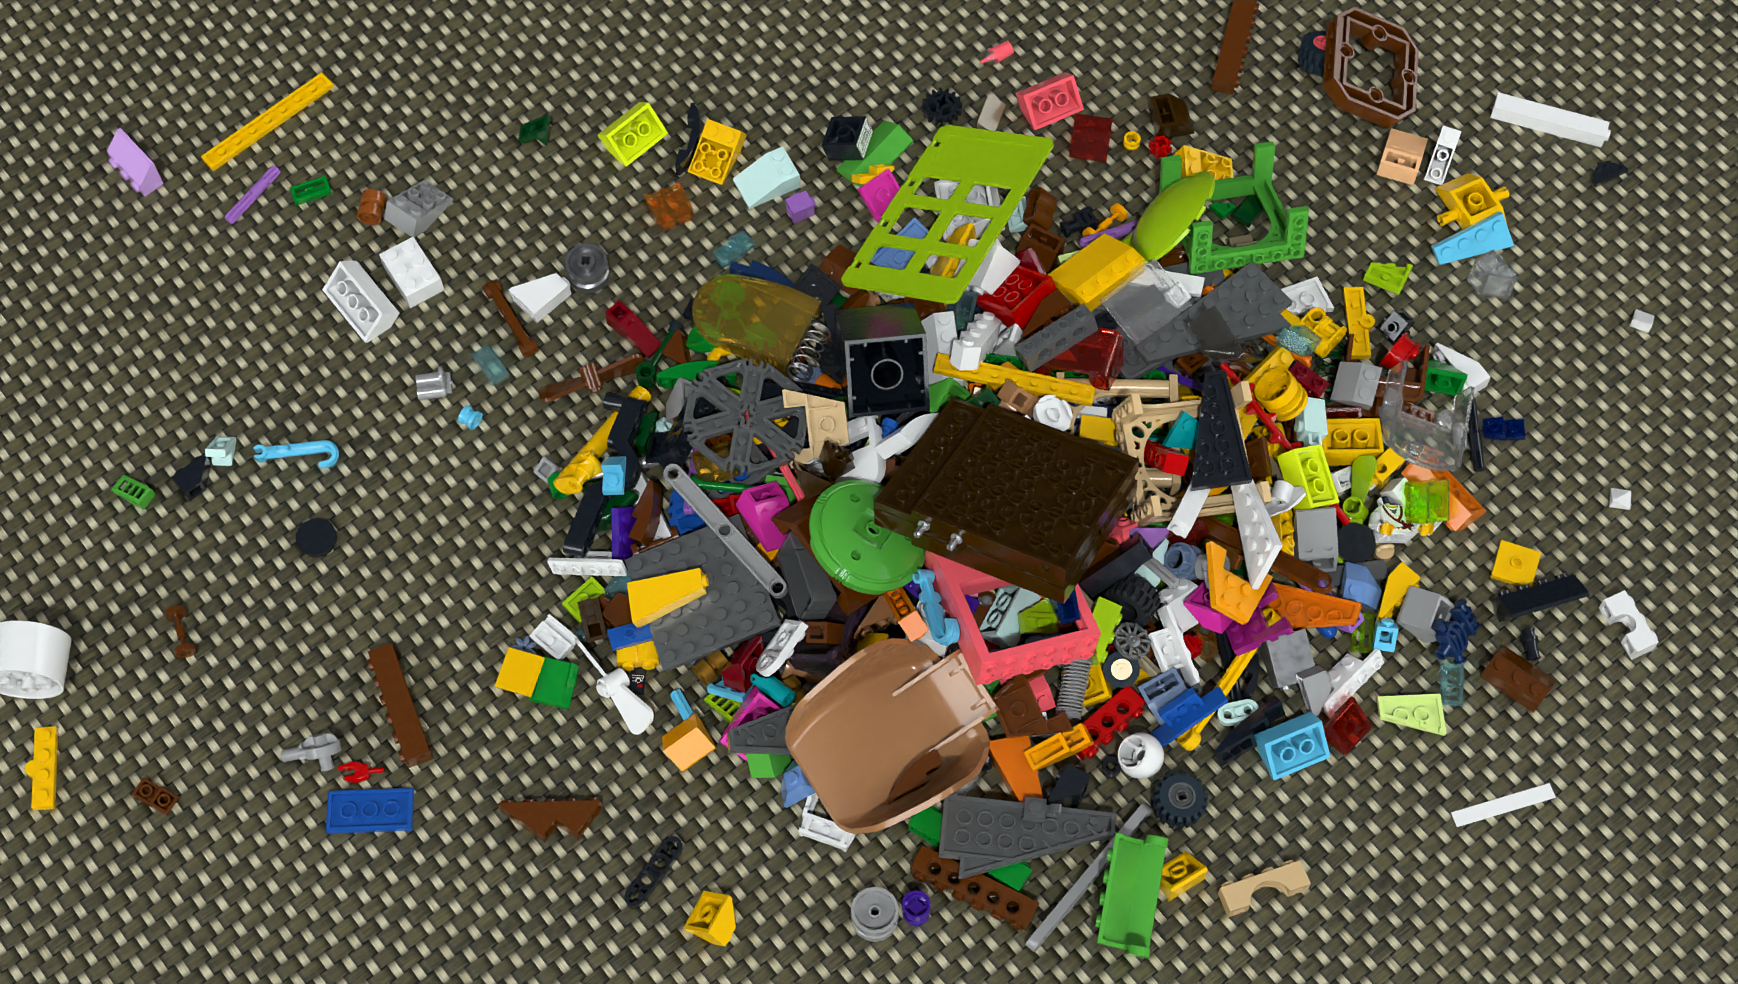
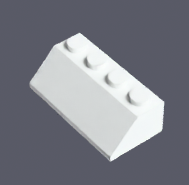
M340 261L323 288L324 293L365 343L391 328L400 314L357 261Z
M954 312L933 313L921 321L927 338L929 386L948 378H953L964 387L963 379L933 373L937 353L951 355L953 342L958 340Z

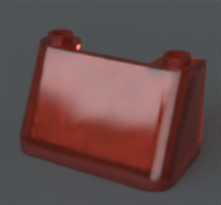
M1098 327V331L1035 369L1032 373L1051 376L1052 369L1089 374V380L1093 387L1109 391L1124 366L1123 337L1116 330Z

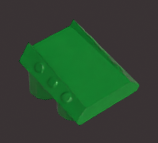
M542 656L545 660L529 701L568 710L572 702L574 686L578 682L577 672L579 666L573 662L569 663Z

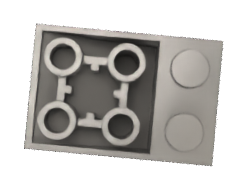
M423 180L389 199L386 204L384 219L409 236L416 237L429 228L452 203L453 198Z
M1336 508L1296 510L1293 525L1294 557L1324 572L1336 571L1338 562Z

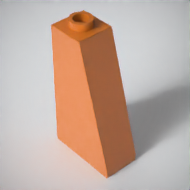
M1029 736L989 741L988 755L993 758V764L1014 801L1025 803V797L1043 799L1038 773L1032 770L1024 754L1025 751L1032 748Z

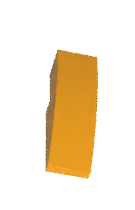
M1080 723L1073 727L1074 731L1059 732L1025 751L1024 754L1032 770L1037 771L1093 745L1094 742L1086 726Z

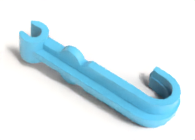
M327 440L268 447L256 445L253 447L256 453H262L261 455H254L259 463L275 458L331 453L330 459L318 464L319 468L325 469L334 466L339 458L337 446Z
M918 569L919 574L913 573V581L915 584H920L922 592L918 597L925 604L923 609L933 640L944 646L956 643L960 636L958 620L945 617L943 607L939 604L941 596L934 591L932 585L935 580L934 571Z

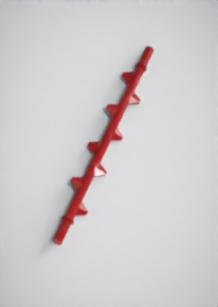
M1227 362L1219 366L1222 370L1226 371L1231 384L1235 386L1241 382L1240 377L1234 373ZM1249 383L1250 391L1252 393L1255 385L1254 383ZM1251 394L1252 401L1248 403L1245 413L1247 415L1257 414L1272 433L1269 442L1271 444L1280 443L1286 452L1301 448L1300 442L1289 443L1274 424L1277 414L1266 413ZM1339 503L1330 505L1329 507L1336 508V516L1344 526L1351 522L1340 508Z

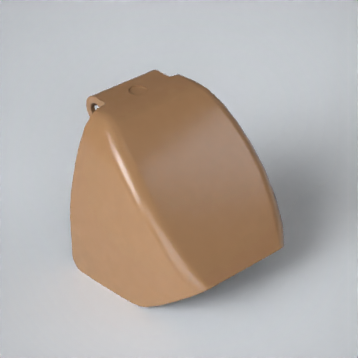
M891 638L877 642L857 652L805 695L795 706L788 720L785 739L791 755L835 824L846 832L864 834L877 832L931 807L971 782L980 773L989 752V736L982 721L1000 709L984 684H975L961 649L941 660L939 655L924 643L915 640L911 642L910 639ZM936 749L943 761V765L938 770L927 775L930 779L924 787L889 804L887 800L904 773L922 756Z

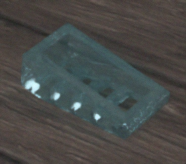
M1440 664L1442 705L1463 706L1464 664ZM1447 671L1456 672V676L1447 675ZM1447 679L1456 680V684L1447 683ZM1447 687L1457 688V692L1447 691ZM1447 695L1457 696V700H1448Z

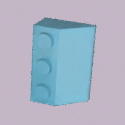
M1312 712L1254 735L1259 755L1273 780L1330 758L1322 721Z

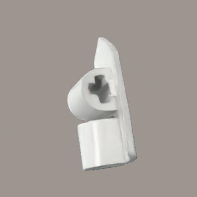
M1277 480L1274 486L1270 487L1272 502L1265 505L1269 517L1278 515L1298 504L1306 496V492L1302 486L1293 487L1286 481Z

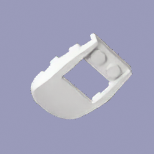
M878 415L858 417L848 422L850 443L844 446L869 436L870 445L851 452L854 456L853 463L855 469L836 479V483L846 480H866L879 484L883 479L886 471V460L874 449L882 440L881 434H883L881 427L876 424L875 419L878 418Z
M816 793L808 796L803 809V821L801 828L799 827V835L837 847L846 852L857 834L846 832L839 828L835 822L813 815L819 797Z

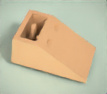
M1391 128L1377 175L1414 185L1428 139Z

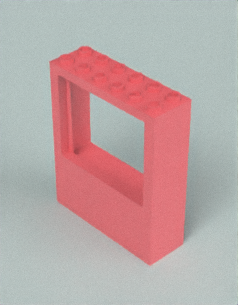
M925 551L924 565L926 569L933 570L935 573V580L932 584L935 591L941 596L940 602L943 609H945V614L947 618L958 620L960 636L957 642L976 685H986L995 680L1010 679L1015 675H1026L1035 670H1046L1055 665H1066L1074 660H1085L1094 656L1101 632L1078 584L1066 600V604L1079 631L989 653L964 595H972L1013 584L932 552Z

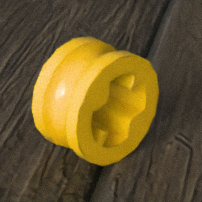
M1135 131L1127 132L1123 140L1124 147L1128 150L1139 148L1140 135Z

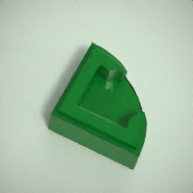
M1215 202L1209 205V210L1223 221L1236 210V206L1229 202Z

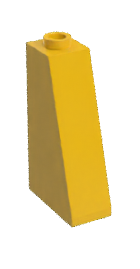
M700 568L627 583L632 623L637 628L642 627L707 594L706 586H709L707 574H704Z

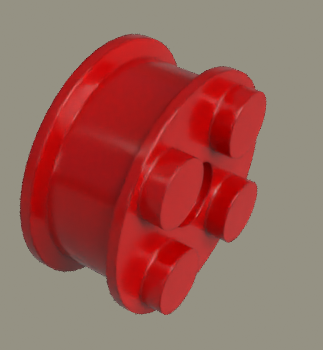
M1406 332L1387 353L1379 367H1386L1393 373L1392 377H1396L1398 374L1402 376L1404 371L1408 369L1406 364L1410 359L1415 360L1421 353L1419 348L1422 343H1415L1408 337V332Z

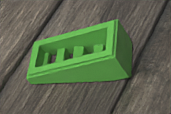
M122 475L111 489L113 493L142 510L147 507L156 495L153 489L125 475ZM125 482H127V484L123 487V489H122V490H119L120 487H121ZM130 485H132L131 489L127 493H125V491L130 487ZM137 488L138 490H137V491L135 492V494L132 496L131 494H132V493L134 492V490Z

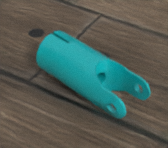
M757 674L750 676V680L754 685L783 707H788L794 701L796 692L774 676L770 675L765 678L761 674L760 677Z

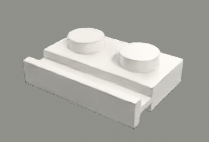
M550 614L529 635L546 652L560 661L571 652L576 644L574 640L578 638Z

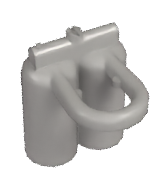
M438 366V372L415 375L419 401L452 394L453 381H451L450 372L444 373L443 367Z

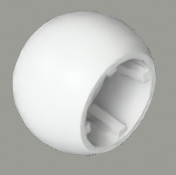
M1140 732L1129 735L1122 741L1118 750V762L1122 770L1133 778L1146 779L1152 777L1160 770L1164 761V751L1160 742L1154 736Z

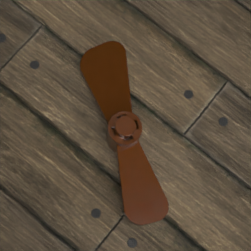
M633 354L600 370L597 362L578 368L581 377L542 387L538 391L540 400L542 402H551L585 387L586 391L590 390L591 393L602 390L601 386L605 385V380L635 374L636 367L640 363L645 362L641 354Z

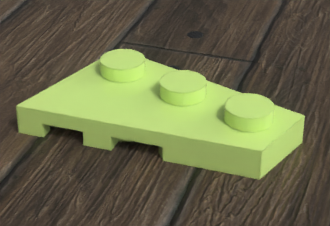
M1441 694L1377 697L1379 719L1442 736L1446 735Z

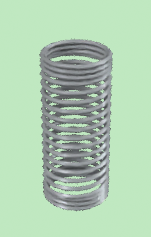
M1091 657L1085 660H1074L1069 663L1072 666L1065 665L1062 685H1060V696H1058L1059 699L1056 704L1058 707L1055 709L1056 716L1066 712L1069 720H1081V713L1083 711L1080 709H1083V707L1080 705H1084L1083 702L1085 701L1083 699L1085 695L1082 694H1086L1085 691L1087 689L1085 687L1088 686L1087 680L1089 677L1087 676H1090L1089 672H1091L1089 670L1091 669L1089 665H1092Z

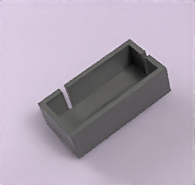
M790 531L776 556L785 583L788 586V592L798 621L803 623L823 622L829 610L837 601L836 592L833 590L831 579L795 534Z

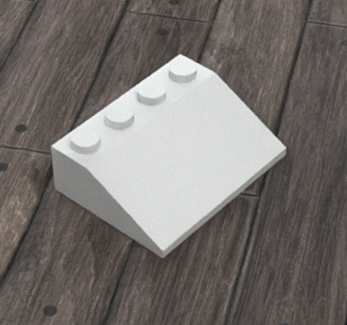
M942 179L934 182L936 197L949 199L960 182ZM975 185L964 201L996 207L1001 206L998 188L985 185ZM956 215L944 232L943 238L946 242L956 228L970 222L974 223L976 237L981 238L992 219Z

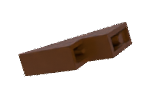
M567 798L565 801L545 799L543 802H535L532 799H525L522 802L502 800L501 803L497 804L503 814L544 843L557 826L578 840L603 809L598 798H587L581 801L575 798Z

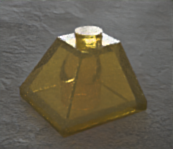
M725 440L708 448L719 457L726 458L729 456L731 444L729 440ZM699 451L691 454L697 476L702 481L724 482L740 475L738 468H734L732 474H729V465L727 466V471L724 472Z

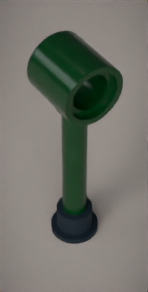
M670 321V327L667 330L668 334L651 361L642 362L636 367V377L639 386L649 389L656 384L655 368L663 357V349L676 330L680 329L682 332L684 330V327L677 321Z

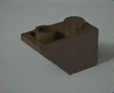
M829 440L824 442L819 459L825 475L836 480L855 469L853 463L854 456L850 450Z

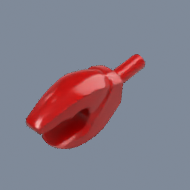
M358 761L348 762L337 767L338 771H355L353 775L343 777V780L349 783H361L369 779L372 773L385 772L384 767L370 768L369 764Z

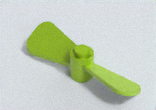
M1372 455L1359 456L1352 464L1351 497L1347 498L1343 503V511L1351 520L1349 524L1358 523L1363 525V521L1368 517L1369 510L1364 503L1377 468V460ZM1338 556V563L1345 565V561Z

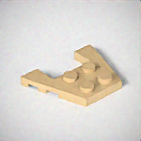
M786 389L782 390L784 408L805 406L810 448L801 450L799 455L796 452H791L795 456L793 462L803 465L818 458L824 442L827 440L841 447L850 443L845 402Z

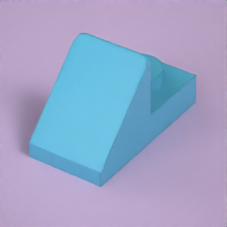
M626 456L605 457L601 463L603 495H624Z

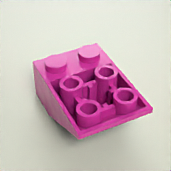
M777 481L745 489L738 499L736 507L766 552L780 549L789 533L783 536L771 519L790 507L787 496Z

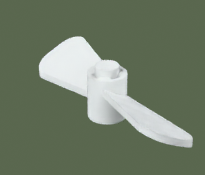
M576 638L574 641L603 676L597 680L596 689L598 693L606 698H612L633 734L638 735L644 732L652 723L654 714L646 703L627 688L630 685V681L626 672L621 668H617L611 673L606 674L578 638Z

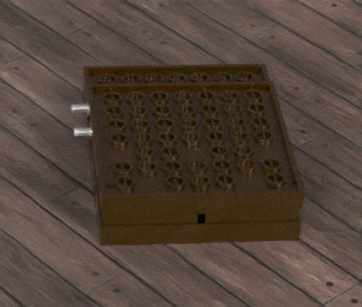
M952 397L874 500V524L910 538L912 545L1064 604L1135 497L1138 481L1135 480V475L1139 469V459L990 404L985 409Z

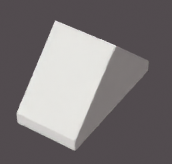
M1013 324L999 335L993 353L1019 356L1016 346L1023 342L1021 338L1023 332L1019 325Z
M1352 466L1331 473L1337 493L1352 487Z

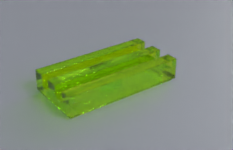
M1361 613L1365 620L1360 625L1359 646H1356V628L1351 634L1350 653L1359 652L1358 654L1367 653L1369 655L1372 653L1375 615ZM1369 619L1368 644L1366 648L1364 647L1365 621Z

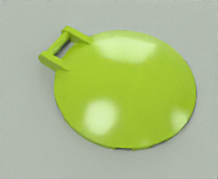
M1199 171L1171 184L1150 203L1138 221L1136 228L1121 242L1133 247L1145 258V265L1151 259L1154 262L1160 259L1189 233L1188 227L1193 220L1198 221L1206 209L1204 203L1207 199H1211L1214 192V176L1207 171Z

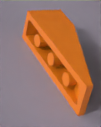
M903 587L883 593L894 616L911 642L922 638L929 631Z

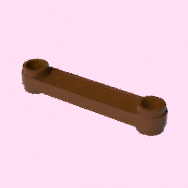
M497 279L485 283L482 286L484 293L488 299H493L519 341L518 347L523 357L526 358L536 354L539 351L536 342L532 337L528 338L502 296L503 290Z

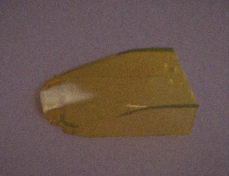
M725 274L710 279L698 290L693 301L692 317L697 331L709 343L742 359L747 358V361L752 358V363L757 366L760 365L762 360L764 362V369L767 362L786 376L788 363L814 316L818 318L821 301L775 282L737 274Z

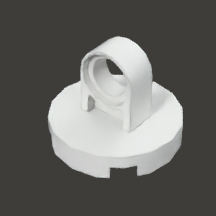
M1045 395L1033 407L1034 421L1061 431H1066L1070 427L1073 414L1065 400H1059L1055 398V395Z

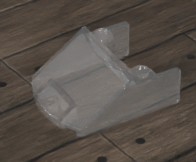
M1403 360L1389 370L1383 403L1378 408L1385 442L1399 456L1422 468L1448 471L1461 467L1475 387L1470 386L1458 393L1454 399L1453 410H1441L1437 414L1434 424L1402 411V391L1408 362Z

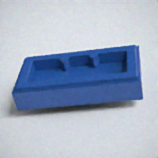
M631 623L607 630L612 651L653 641L649 624L637 628Z

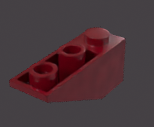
M618 300L605 312L607 325L648 359L658 350L661 343L633 311Z

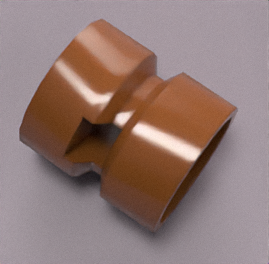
M375 189L364 190L360 199L361 205L358 208L357 219L368 225H378L381 223L387 199L386 195Z

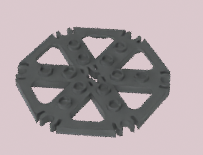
M747 358L700 372L699 378L702 382L693 379L690 384L682 427L684 426V432L691 431L693 433L687 435V441H690L689 444L724 472L727 471L728 465L730 466L729 474H732L734 468H739L740 476H743L745 469H747L746 476H750L793 462L795 456L791 452H796L798 455L801 453L807 428L805 406L784 408L783 395L760 401L763 381L765 379H772L786 390L803 393V389L767 362L765 369H763L764 362L762 360L759 366H754L752 358L749 360L748 365H746ZM735 372L742 374L743 381L740 398L716 379ZM699 397L705 398L722 411L721 413L699 419L693 417L695 401ZM747 409H749V410H748L749 418H748L746 424H744V423H745L744 415H745ZM791 415L796 416L799 419L797 436L791 438L771 421ZM733 432L729 456L726 458L719 457L704 443L709 438ZM753 436L776 453L774 460L760 464L750 462Z

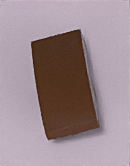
M145 777L142 778L131 794L133 798L166 816L179 800L177 795L162 786L159 787Z

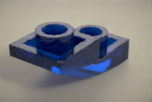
M1503 417L1483 419L1484 438L1526 440L1524 419L1503 420Z

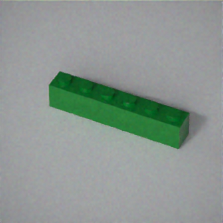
M932 805L912 817L908 824V830L939 849L942 814ZM1021 862L985 872L982 875L1021 893L1032 875V869H1030L1026 862Z

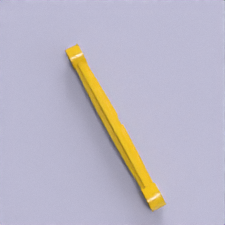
M1272 608L1263 610L1269 627L1281 619ZM1258 648L1242 655H1237L1215 688L1220 686L1225 696H1227ZM1215 712L1177 737V742L1187 751L1195 749L1201 741L1199 733Z

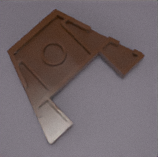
M1048 669L1035 670L1026 675L1019 674L992 697L1000 709L996 713L1007 738L1074 731L1066 712L1045 720L1029 682L1049 673Z

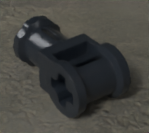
M1087 206L1075 213L1073 219L1067 222H1060V228L1063 235L1068 238L1070 234L1077 231L1082 234L1083 230L1087 227L1096 230L1101 221L1095 217L1093 208Z

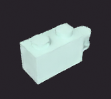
M1308 397L1304 410L1295 417L1294 431L1297 435V441H1303L1304 447L1322 444V440L1328 434L1325 400Z

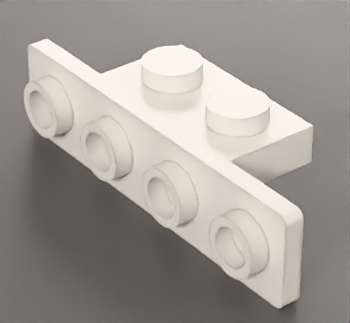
M588 551L585 558L574 556V558H548L547 561L552 572L558 575L627 576L628 573L622 560L612 559V552Z
M1169 604L1164 605L1157 610L1164 629L1148 635L1151 640L1150 645L1161 672L1164 673L1173 667L1180 669L1189 688L1200 682L1199 673L1193 665L1191 653L1183 640V633L1178 628L1174 611L1170 608Z
M1376 648L1363 661L1347 653L1329 671L1332 679L1329 682L1332 692L1328 695L1323 705L1327 716L1330 717L1339 710L1381 668L1384 660L1380 650Z

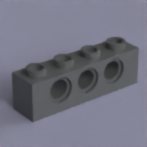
M1082 304L1018 344L1016 349L1021 361L1031 373L1098 331L1095 317L1085 304Z

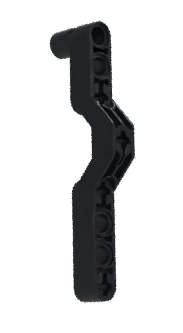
M607 392L603 400V408L618 412L607 439V447L615 449L619 457L626 456L625 493L636 487L642 472L641 465L632 449V444L646 413L647 402ZM603 479L596 483L590 482L563 544V552L565 554L580 558L586 557L609 500L619 496L603 495Z

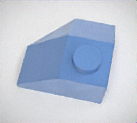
M1345 562L1338 598L1359 602L1362 608L1378 611L1382 590L1368 568Z
M795 759L784 772L781 783V793L784 807L786 808L815 793Z

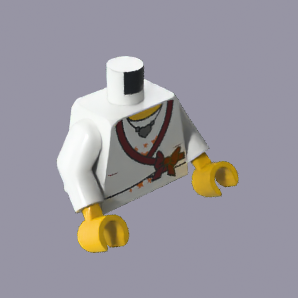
M1386 496L1377 499L1378 507L1370 514L1368 527L1373 530L1376 543H1407L1417 533H1420L1421 536L1432 535L1435 527L1430 522L1419 523L1414 521L1408 515L1404 506L1391 505Z

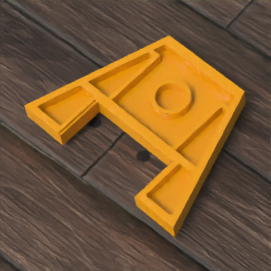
M1210 541L1206 543L1211 607L1242 625L1248 623L1273 576L1267 574L1259 589H1252L1250 583L1224 569L1227 550Z

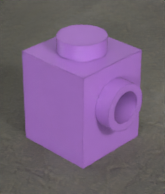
M807 191L795 193L785 199L786 210L794 224L815 215L814 207H816V203L812 196L809 197Z

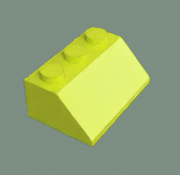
M639 102L600 132L598 137L607 151L627 167L665 137L668 132L650 104Z
M1322 444L1293 449L1277 456L1284 481L1290 483L1293 487L1302 486L1306 492V496L1293 507L1294 514L1296 510L1323 508L1339 503Z

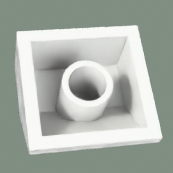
M1179 579L1180 584L1175 588L1168 586L1159 592L1161 602L1158 609L1169 604L1175 613L1178 628L1184 633L1199 623L1184 606V601L1197 589L1198 585L1187 579Z

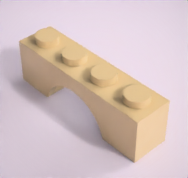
M1289 860L1281 865L1282 867L1276 869L1269 867L1262 870L1261 874L1255 876L1254 874H1248L1242 877L1241 881L1235 883L1234 881H1228L1222 884L1218 896L1227 917L1248 911L1251 905V895L1260 888L1273 887L1282 891L1287 897L1308 890L1311 883L1301 860L1296 862Z

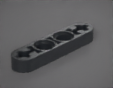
M668 837L626 891L624 899L630 909H639L643 906L683 851V845L678 837ZM675 843H677L678 849L671 850V852L669 853L671 859H669L666 856L670 850L668 845H674ZM663 859L666 861V866L663 869H657L654 867L655 861ZM650 876L653 878V883L648 887L641 884L642 879ZM639 886V888L642 890V891L638 894V899H639V901H638V902H637V901H633V902L631 903L630 896H631V895H632V896H636V895H637V893H638L639 891H638V888H636V887Z

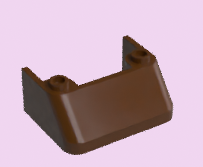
M1350 333L1346 340L1343 361L1360 363L1357 360L1351 359L1354 334ZM1426 344L1421 350L1419 369H1407L1402 374L1401 380L1380 377L1374 398L1407 403H1417L1424 395L1430 345Z

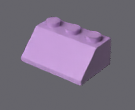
M119 128L107 150L110 157L108 161L114 169L118 168L120 170L119 173L125 181L128 179L131 181L130 185L137 193L140 191L146 197L160 187L163 182L154 163Z

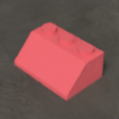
M1066 72L1016 92L1020 109L1034 131L1084 110L1074 75Z

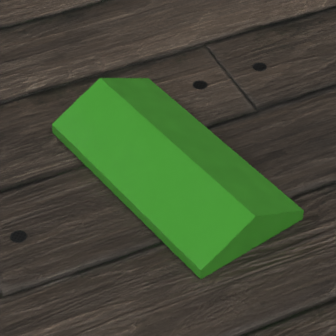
M884 120L873 131L864 159L845 160L837 168V172L852 182V174L869 173V165H892L913 143V139L900 125Z

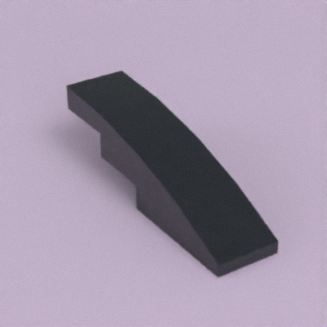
M1278 697L1273 698L1246 717L1216 748L1214 752L1221 767L1255 748L1257 743L1254 735L1271 728L1270 723L1285 715L1282 703Z

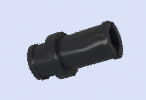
M1535 628L1522 629L1523 637L1521 641L1525 645L1527 660H1539L1541 658L1537 644L1539 639L1535 635Z

